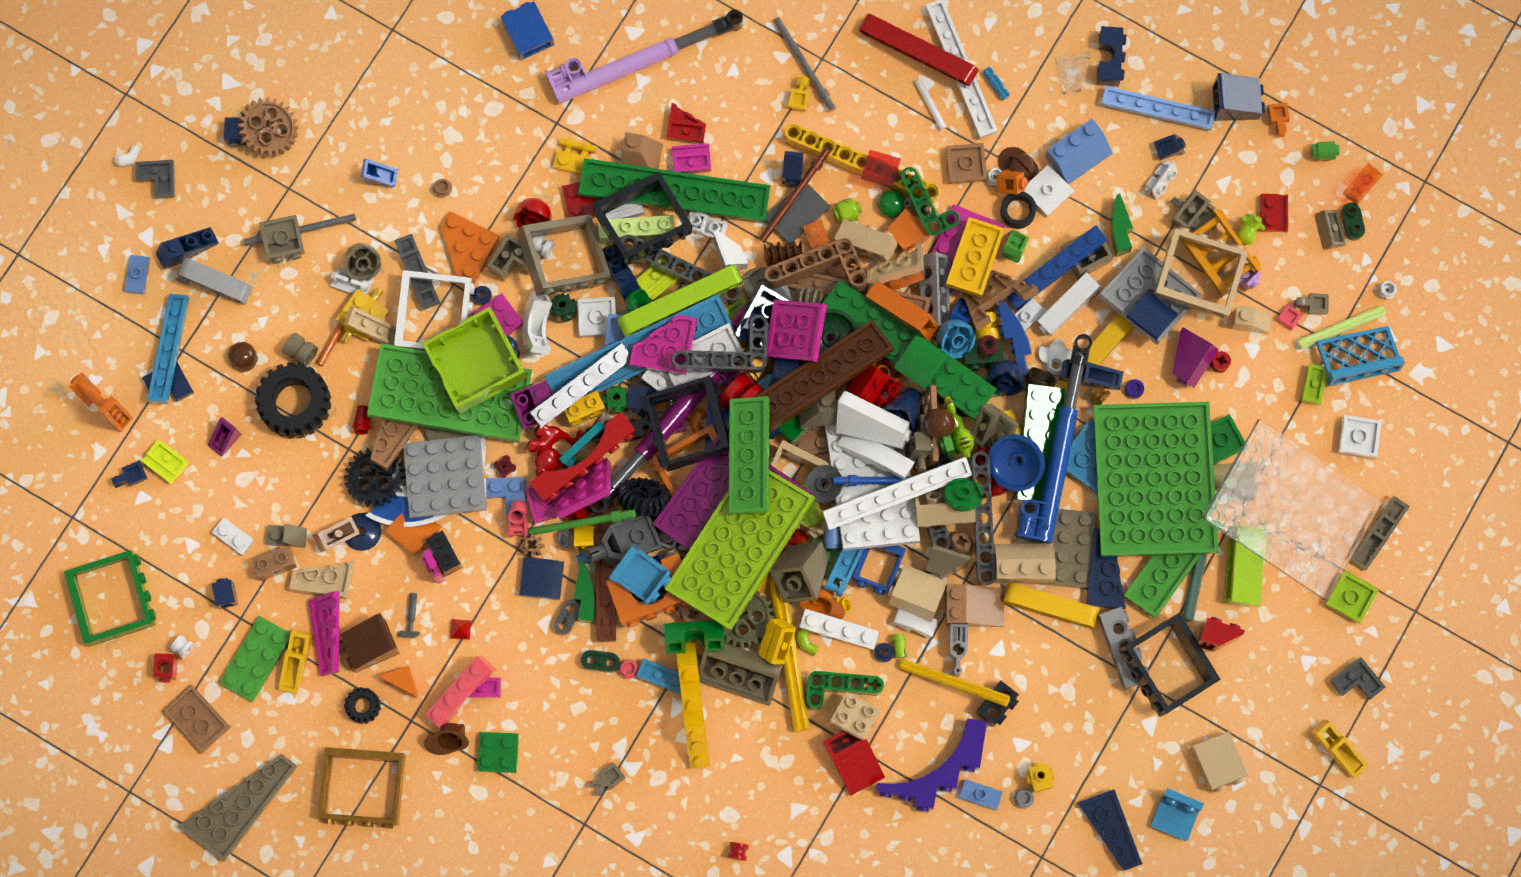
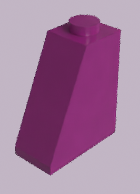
M1184 327L1180 331L1172 374L1178 378L1176 382L1182 386L1187 387L1189 385L1195 388L1219 349Z

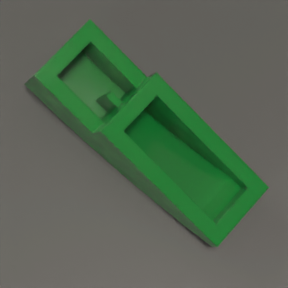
M1121 194L1116 195L1111 214V239L1116 257L1130 253L1132 250L1128 234L1132 232L1133 226Z
M580 561L573 599L580 603L578 621L594 624V587L585 562Z

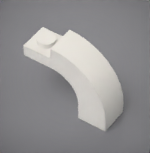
M530 291L523 316L524 349L530 350L536 355H549L551 347L546 338V322L552 302L549 296L544 294L537 296L536 292Z

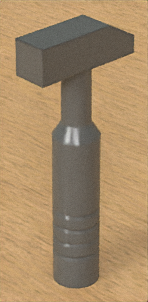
M410 593L407 617L408 631H400L401 638H416L420 636V632L413 631L417 593Z

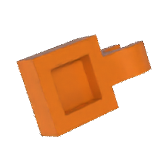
M1287 102L1268 104L1270 125L1276 124L1277 138L1285 137V133H1287L1285 123L1290 121Z

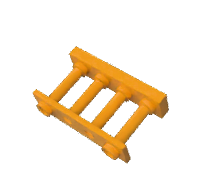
M1217 208L1212 211L1215 216L1214 218L1192 232L1193 234H1204L1220 223L1226 232L1217 239L1227 241L1231 238L1234 244L1244 247V250H1247L1226 222L1228 218L1222 210L1218 211ZM1179 238L1223 298L1227 295L1234 273L1226 279H1221L1217 273L1221 267L1237 256L1228 253L1217 262L1210 264L1206 257L1208 253L1214 250L1213 248L1207 246L1198 248L1194 242ZM1248 252L1246 258L1248 263L1244 265L1241 277L1252 269L1256 273L1261 270L1259 267L1261 266L1260 261L1256 256L1252 257Z

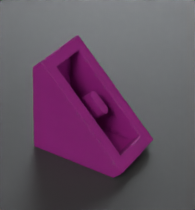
M221 417L208 442V446L222 457L242 434L236 427Z

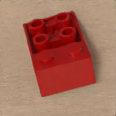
M843 730L823 741V745L850 796L885 778L867 738L863 741Z

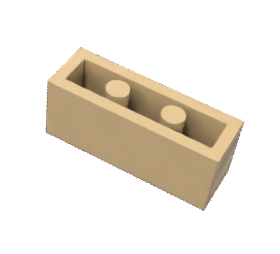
M843 219L834 237L835 241L842 238L849 239L857 253L883 262L891 259L898 244L892 233L877 231L875 227L867 225V227L862 226L855 220L848 221Z

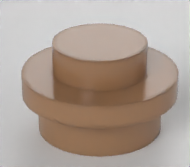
M447 179L437 180L433 186L434 193L439 197L450 195L452 192L450 181Z

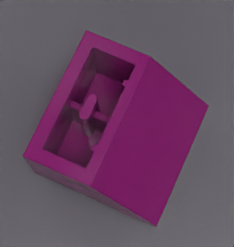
M546 378L510 393L524 430L538 425L529 411L552 395Z

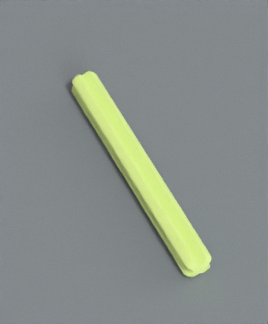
M1380 305L1300 338L1297 341L1298 347L1305 349L1316 344L1319 340L1334 337L1380 318L1386 314L1385 309Z

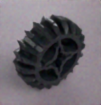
M640 477L637 479L631 478L621 483L617 496L619 505L622 506L623 510H635L636 515H641V517L657 516L665 510V506L670 501L669 489L666 488V485L661 484L660 481H654V479L650 480Z

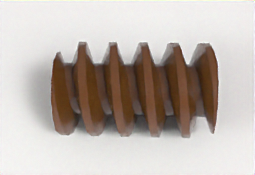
M801 240L798 246L795 241H792L791 247H789L787 241L784 242L783 247L780 242H777L775 248L772 243H769L768 248H766L764 243V258L767 267H770L771 261L775 265L779 261L782 262L803 254Z

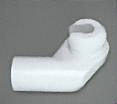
M132 145L129 153L115 156L114 163L120 167L132 165L141 149Z

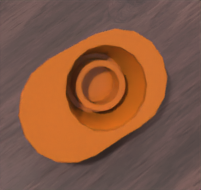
M823 588L820 589L817 600L800 602L803 610H812L841 620L845 616L844 607L833 600L831 593Z

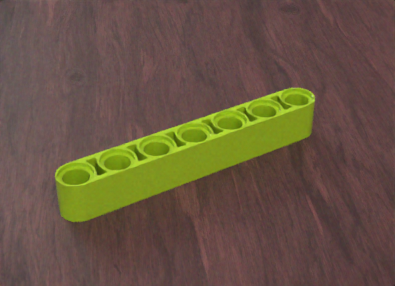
M731 265L619 317L617 322L626 338L717 293L718 295L723 294L741 285L743 280L736 266Z

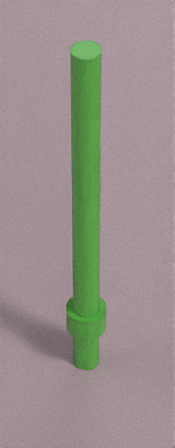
M617 510L612 511L611 514L529 528L528 533L531 536V534L538 535L611 521L617 523L622 522V519L636 517L635 510L623 512Z

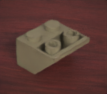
M1077 237V238H1075V239L1069 241L1068 243H1066V244L1060 246L1061 251L1064 250L1066 247H1068L1071 243H1073V242H1074L1075 240H1077L1079 237ZM1105 243L1073 267L1072 270L1077 279H1080L1086 272L1090 274L1111 263L1114 256Z

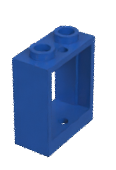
M897 545L875 548L897 557L886 586L859 576L870 551V548H866L862 553L852 581H855V585L861 588H866V586L872 588L876 594L883 596L885 593L888 595L906 549Z

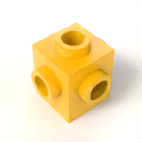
M1043 762L1031 764V768H1028L1025 778L1027 785H1031L1032 793L1052 789V780H1055L1053 769H1049L1048 764L1043 765ZM1037 774H1040L1043 779H1039Z

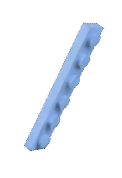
M1110 86L1105 87L1101 103L1102 106L1209 131L1212 129L1216 112Z

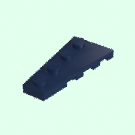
M1094 528L1086 605L1112 609L1122 607V610H1125L1126 605L1123 598V587L1121 585L1117 557H1101L1100 531Z
M1115 789L1078 802L1124 871L1143 864Z

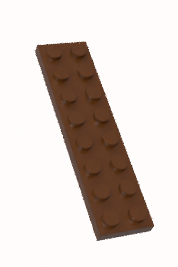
M870 320L820 353L817 362H806L755 396H767L769 398V433L894 351L892 344L873 320Z

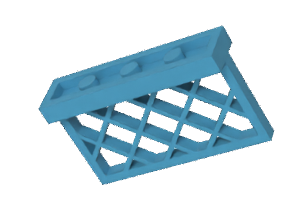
M1389 326L1316 342L1328 376V386L1401 371L1405 364L1403 356L1400 357ZM1385 332L1387 336L1386 343L1375 338L1376 335ZM1360 337H1366L1369 340H1371V342L1367 347L1362 343L1358 342V339ZM1342 341H1348L1352 343L1353 346L1349 351L1348 349L1340 346V343ZM1372 342L1383 346L1380 353L1370 348ZM1329 344L1335 350L1330 354L1324 351L1323 345ZM1355 345L1365 350L1362 357L1352 352ZM1386 348L1393 352L1394 357L1388 358L1382 355V352ZM1337 349L1347 354L1344 361L1334 356ZM1369 352L1376 356L1377 359L1370 362L1364 359V356ZM1351 356L1358 360L1359 363L1352 366L1346 363V360ZM1333 360L1341 364V367L1331 370L1329 363Z

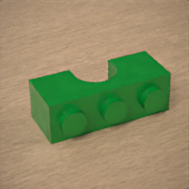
M715 620L664 623L666 654L685 653L686 644L693 640L702 642L705 652L725 651L723 625Z

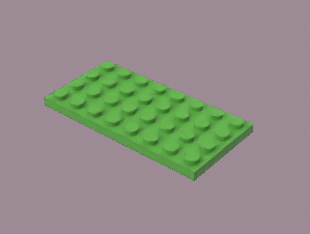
M381 343L367 417L519 443L522 424L510 393L530 384L532 370L523 368L528 378L460 414L455 408L444 387L441 376L433 366L426 351Z

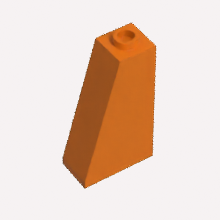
M878 281L869 287L866 295L868 300L930 342L938 331L939 326L929 313Z

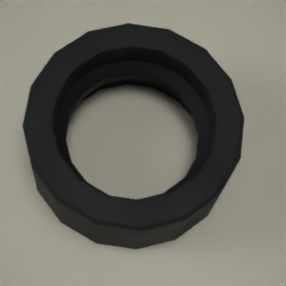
M1026 192L1008 194L1002 201L1000 209L1001 218L1011 228H1025L1035 218L1037 211L1036 202ZM1014 200L1026 202L1030 210L1029 215L1023 220L1012 219L1007 211L1010 202Z

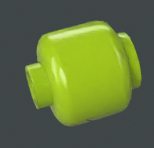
M852 198L837 202L835 208L832 209L837 223H842L843 219L857 221L859 213L862 212L859 202H854Z

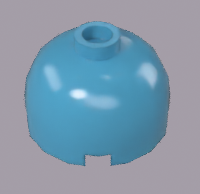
M959 319L944 322L939 327L936 336L938 347L954 359L963 357L962 355L965 352L969 353L976 339L972 327Z

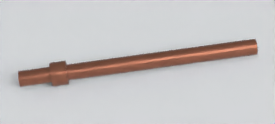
M824 148L817 159L814 158L807 173L759 237L760 241L766 242L814 174L823 167L822 163L830 154V150Z

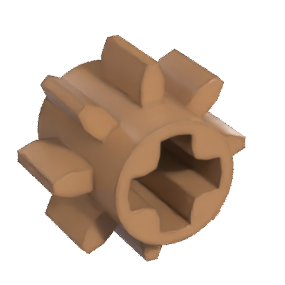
M533 534L528 539L524 537L525 544L520 545V547L526 549L524 551L525 556L530 554L534 558L536 554L542 555L540 550L545 548V545L539 544L542 540L541 536L537 539L534 538ZM531 543L534 545L536 543L537 548L530 549L529 544Z

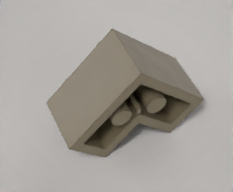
M508 234L487 264L489 272L504 281L515 266L529 274L519 241ZM537 252L539 261H541L540 253Z

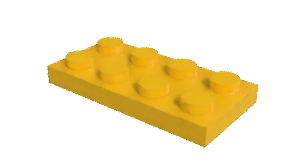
M969 217L945 286L982 298L1005 228Z

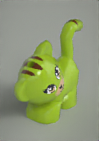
M946 396L944 402L947 410L955 418V429L950 434L955 453L962 454L963 457L971 459L970 452L974 447V435L968 429H965L962 417L956 414L955 405L951 397Z

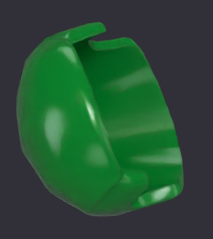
M897 190L885 191L879 196L877 207L882 215L896 218L906 208L904 206L905 197Z
M642 288L630 292L625 300L628 313L651 303L647 292Z

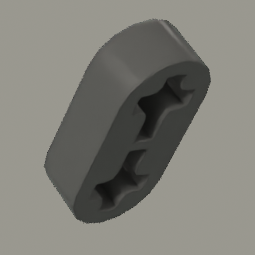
M568 600L564 603L554 623V629L559 635H568L578 618L580 605L575 600ZM574 604L577 611H572L568 617L569 610L567 606L571 607ZM565 619H568L566 622L568 629L560 631L558 624H563Z

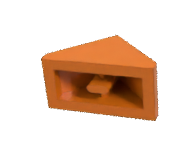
M409 666L384 673L380 677L383 681L416 698L419 695Z

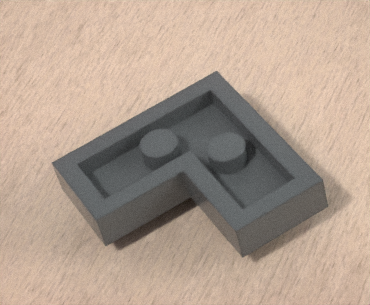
M174 160L136 162V181H155L156 199L175 198Z
M1362 657L1358 658L1330 680L1341 696H1344L1358 685L1367 698L1371 700L1386 688Z

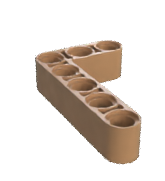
M842 238L772 265L765 270V279L768 287L776 289L841 264L849 285L853 289L863 293L868 287L864 269L852 242L847 238ZM842 248H848V249H849V250L846 251V252L840 251ZM825 255H831L828 259L823 258ZM807 262H813L810 266L805 265ZM849 264H855V265H856V266L853 267V268L847 267ZM791 268L796 269V270H795L794 272H792V273L787 272V271H788L789 269H791ZM773 275L778 276V278L774 280L770 279V277ZM856 280L863 281L861 284L854 283Z

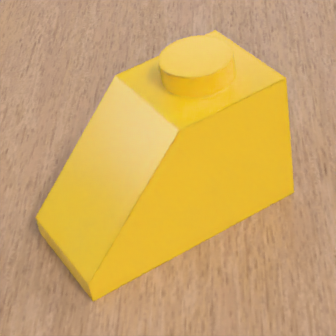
M594 526L574 528V548L576 553L595 546Z

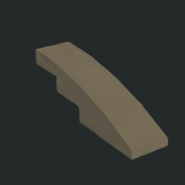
M1393 495L1350 560L1364 570H1367L1410 506Z

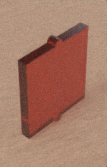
M869 150L867 160L863 163L864 169L861 179L893 188L895 178L899 175L898 168L901 158Z

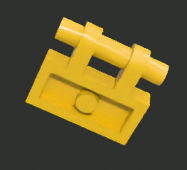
M560 138L559 145L565 146L566 149L565 151L557 150L553 169L581 175L584 158L594 159L588 157V153H596L597 146L590 145V142H577L572 138ZM572 148L582 150V154L571 153Z

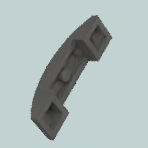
M412 233L394 240L407 271L428 273ZM411 278L412 285L423 310L441 304L431 280Z

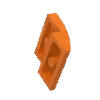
M401 513L386 529V532L416 556L427 543L426 539L436 534L442 526L435 521L420 526L404 527L405 519Z

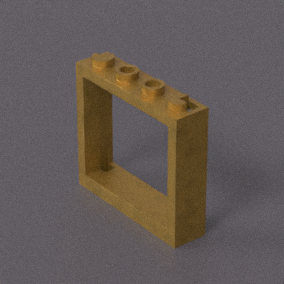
M325 747L317 818L323 820L322 823L334 824V821H342V825L354 826V822L362 823L363 827H374V824H381V828L393 829V825L399 826L406 755L398 752ZM333 758L398 762L392 818L327 814Z

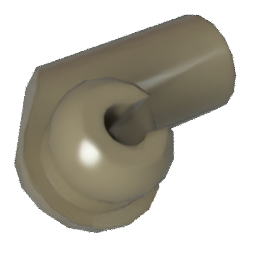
M911 198L905 199L904 206L915 209ZM928 204L922 206V212L925 215L930 214V206Z

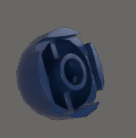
M1002 360L991 365L986 375V381L997 388L994 394L1000 395V392L1006 393V396H1012L1023 390L1024 374L1018 364L1009 360Z

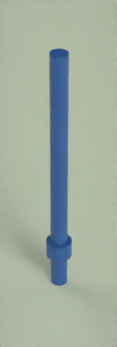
M848 475L847 477H833L832 483L833 485L847 484L848 486H857V484H894L903 479L900 477H857V475Z

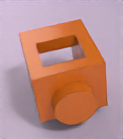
M1006 169L997 174L998 193L1019 194L1025 191L1028 185L1024 172Z

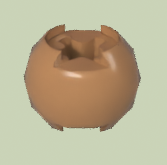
M957 531L951 535L950 548L952 551L967 554L972 550L974 545L973 538L968 532ZM959 539H962V541H966L964 547H961L960 544H957Z

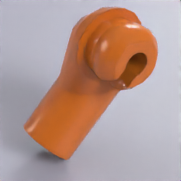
M696 409L691 416L689 423L693 434L702 430L700 423L707 416L704 409Z

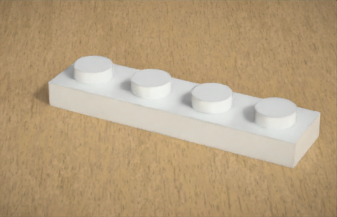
M804 609L799 625L800 629L872 651L875 648L879 634L877 630L808 609Z

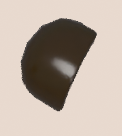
M1032 367L1026 377V383L1031 385L1054 387L1056 379L1051 374L1036 367Z

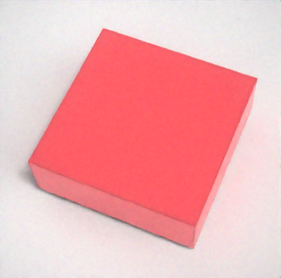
M1287 304L1276 320L1292 331L1303 314Z

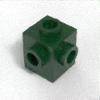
M569 294L554 296V299L551 300L552 306L550 308L552 318L556 317L558 323L568 322L575 318L574 310L578 309L575 299H570Z

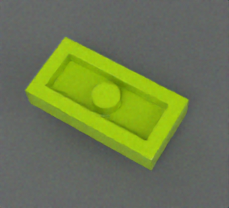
M1308 365L1302 402L1321 405L1327 377L1323 366Z

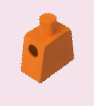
M907 208L901 212L886 230L894 235L898 243L896 248L901 253L904 251L907 253L914 249L916 245L923 244L929 240L930 236Z

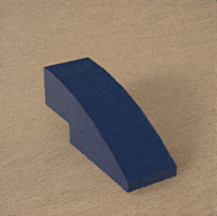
M1066 359L1062 363L1059 377L1061 381H1069L1072 366L1070 359ZM1087 362V367H1084L1081 385L1120 390L1124 371Z

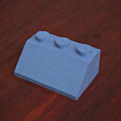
M1092 118L1047 149L1045 157L1061 178L1069 185L1111 156L1113 152L1104 132Z

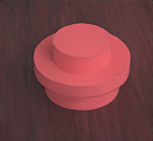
M631 659L624 660L619 667L620 674L626 679L636 677L639 670L638 664Z

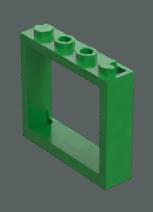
M132 550L64 571L83 642L87 647L156 626V612L154 608L151 609L149 603L152 601L149 590L146 591L144 585L147 583L146 577L139 568V565H142L138 554H135ZM128 560L145 619L93 635L77 576Z

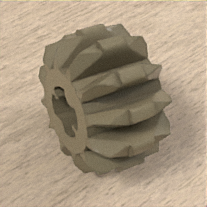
M802 287L797 290L794 301L822 304L826 299V295L816 288Z

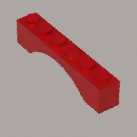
M620 412L606 423L599 444L586 459L567 469L544 471L530 482L531 486L544 502L547 500L551 502L558 496L557 492L562 488L566 490L574 484L572 480L577 476L582 478L589 472L588 468L594 464L596 467L605 460L603 456L608 452L613 454L620 448L618 445L621 442L625 441L627 443L635 437L633 434L636 431L625 415Z

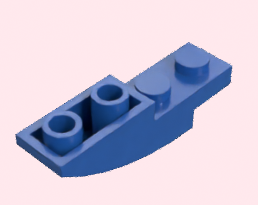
M999 301L996 312L998 318L1002 320V325H999L1001 337L1004 336L1006 340L1013 339L1010 346L1012 354L1016 355L1017 361H1014V363L1021 367L1024 376H1026L1028 369L1025 356L1033 355L1029 339L1017 316L1003 301Z

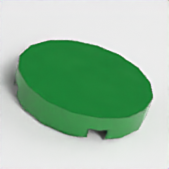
M957 478L947 484L944 490V499L946 504L956 511H971L981 504L983 490L975 480L973 482L970 481V478Z

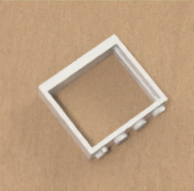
M403 270L394 346L426 351L422 343L404 341L411 278L465 284L461 323L468 319V313H472L473 302H470V294L474 295L475 288L472 278Z

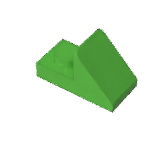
M1012 230L1003 248L1002 257L1019 263L1030 237Z

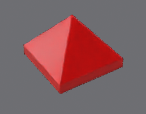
M452 619L450 639L470 640L471 620Z

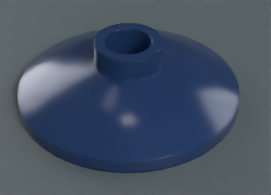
M368 513L352 515L357 529L361 527L365 529L362 534L345 541L354 550H369L381 538L380 523L365 516Z

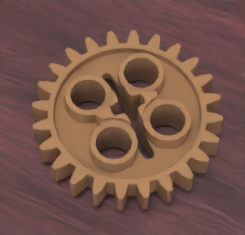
M261 97L257 103L252 100L251 106L247 104L245 110H242L240 113L242 116L237 120L240 122L237 128L241 129L238 136H244L241 143L247 142L246 149L252 147V153L254 154L256 151H259L260 157L263 153H266L267 158L271 156V153H273L274 157H277L279 152L283 155L285 149L289 151L291 145H294L296 142L293 138L298 136L294 132L299 129L298 126L294 125L298 119H292L295 113H288L290 107L283 108V101L280 104H276V98L272 102H270L269 97L265 99V102H263ZM267 112L273 113L275 118L268 117ZM282 120V122L274 124L276 121ZM251 121H257L259 127L253 126ZM272 124H274L271 129H270V128H267V129L263 130V128H264L265 126H266V127H269V126H271ZM277 128L283 129L285 134H279ZM263 130L260 134L254 135V133ZM261 137H267L269 143L263 142L261 140Z

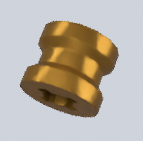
M1094 387L1087 398L1094 400L1096 405H1102L1111 392Z

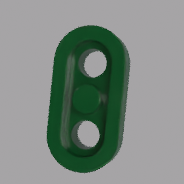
M1347 203L1341 210V218L1347 238L1356 241L1361 239L1365 233L1364 221L1360 207L1355 203ZM1349 209L1354 210L1355 214H1350ZM1353 227H1357L1359 231L1355 232Z
M588 650L581 656V663L587 670L613 673L620 666L619 657L612 652ZM589 658L595 659L593 664H589L587 661ZM613 660L614 665L608 666L607 661Z

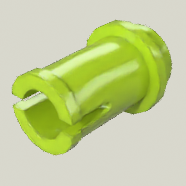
M904 634L892 635L893 639L891 641H893L894 657H907L906 637H904Z

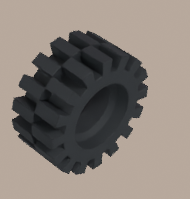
M359 687V689L355 688L353 692L348 693L349 696L345 698L344 708L351 720L359 724H368L369 721L373 722L376 716L378 717L379 710L381 711V701L374 691L369 688ZM361 698H365L370 702V708L365 713H359L355 708L356 702Z

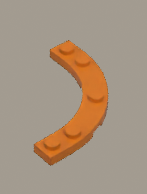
M822 219L803 226L812 250L831 243ZM831 255L823 256L824 259L831 257ZM841 264L826 269L834 277L847 280ZM849 264L847 267L853 268L855 266ZM921 271L918 274H911L899 280L885 282L883 285L891 290H897L922 281L925 277ZM856 280L855 282L862 283L863 281H862V280Z

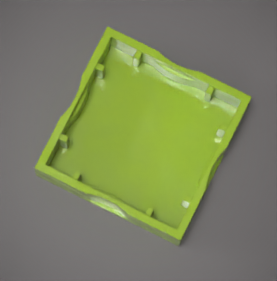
M490 307L469 317L460 325L445 330L422 343L433 366L441 376L444 387L455 408L460 414L528 378Z

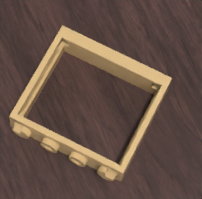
M1184 227L1175 228L1170 237L1153 295L1226 319L1230 315L1248 251L1244 250V247L1240 245H1228L1226 241L1221 239H1209L1203 233H1190V230ZM1178 238L1239 257L1225 306L1164 287Z
M784 440L778 445L770 462L772 466L776 467L781 454L812 469L821 465H830V463ZM835 499L830 501L828 508L836 506ZM824 517L818 528L801 520L796 530L801 529L806 532L807 536L814 539L821 538L826 528Z

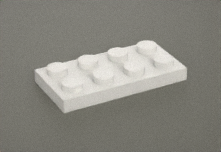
M729 323L694 340L691 350L743 352ZM696 357L694 359L697 365H703L705 363L702 357ZM717 357L714 359V363L717 366L724 364L722 358ZM735 358L733 359V363L735 364L741 361L742 359ZM687 371V375L668 372L674 386L718 373Z

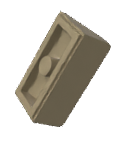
M1322 210L1315 214L1314 217L1323 250L1346 246L1337 210Z

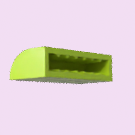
M1240 525L1229 528L1224 604L1244 607L1260 606L1265 529Z

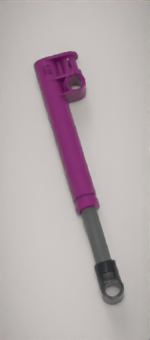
M738 362L734 364V365H736V366H738V367H739V366H742V365H741L740 363H738ZM718 372L711 376L715 382L719 399L723 394L720 392L719 386L724 385L728 387L743 373ZM706 389L678 398L660 418L665 442L707 395ZM649 431L641 443L634 448L635 453L613 477L610 495L598 500L602 503V509L596 510L593 507V503L588 505V509L592 514L599 515L603 513L618 496L621 483L628 480L645 460L649 461L653 454L658 451V449H655L652 440L655 438L654 432Z

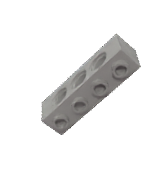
M933 252L923 255L924 271L922 272L925 279L919 281L920 296L931 298L928 313L940 327L950 318L949 287L945 286L949 276L948 255Z
M1122 607L1099 614L1098 621L1123 690L1138 686L1137 680L1131 676L1130 670L1127 669L1126 663L1122 661L1123 657L1118 651L1120 644H1128L1136 639L1133 629H1129L1127 612L1123 611ZM1113 626H1121L1122 634H1116L1113 631ZM1134 647L1133 649L1141 661L1143 658L1139 647Z

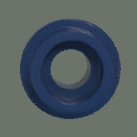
M479 286L474 290L473 299L477 304L485 305L490 302L492 293L488 287ZM479 293H486L484 297H479Z
M880 643L876 646L874 654L878 661L888 662L893 658L894 650L890 644ZM882 649H886L888 651V654L886 656H883L881 654Z

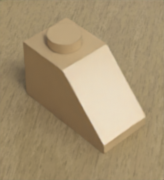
M1237 305L1233 311L1232 330L1270 334L1272 315L1255 307Z

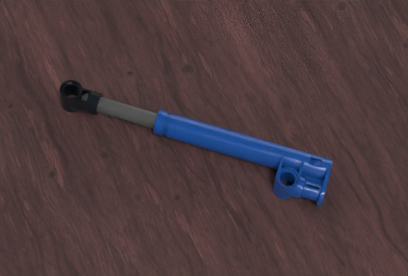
M1080 334L1073 342L1070 359L1072 366L1064 405L1059 408V417L1057 418L1041 501L1028 499L1021 504L1018 517L1020 521L1018 531L1014 532V536L1052 543L1076 426V418L1079 412L1075 410L1083 370L1084 367H1087L1092 345L1089 335ZM1078 340H1085L1087 342V347L1080 348L1078 346ZM1025 504H1031L1034 507L1032 514L1025 512Z

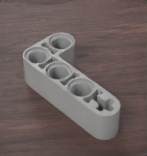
M189 258L182 260L175 279L186 285L195 284L242 305L247 304L253 286Z

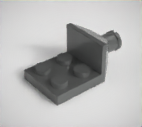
M637 515L634 518L610 525L601 535L597 546L586 549V556H591V558H588L590 563L603 559L606 564L615 568L632 544L646 554L660 550L663 546L651 518Z

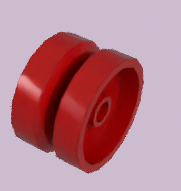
M743 373L721 395L719 399L721 408L725 411H730V399L752 398L765 389L759 384L753 385L754 380L748 374Z

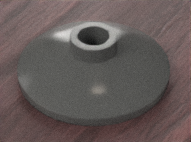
M821 465L814 468L808 474L805 488L816 496L814 501L827 503L834 500L840 494L843 484L833 485L832 478L842 476L833 466ZM829 483V486L824 489V484Z

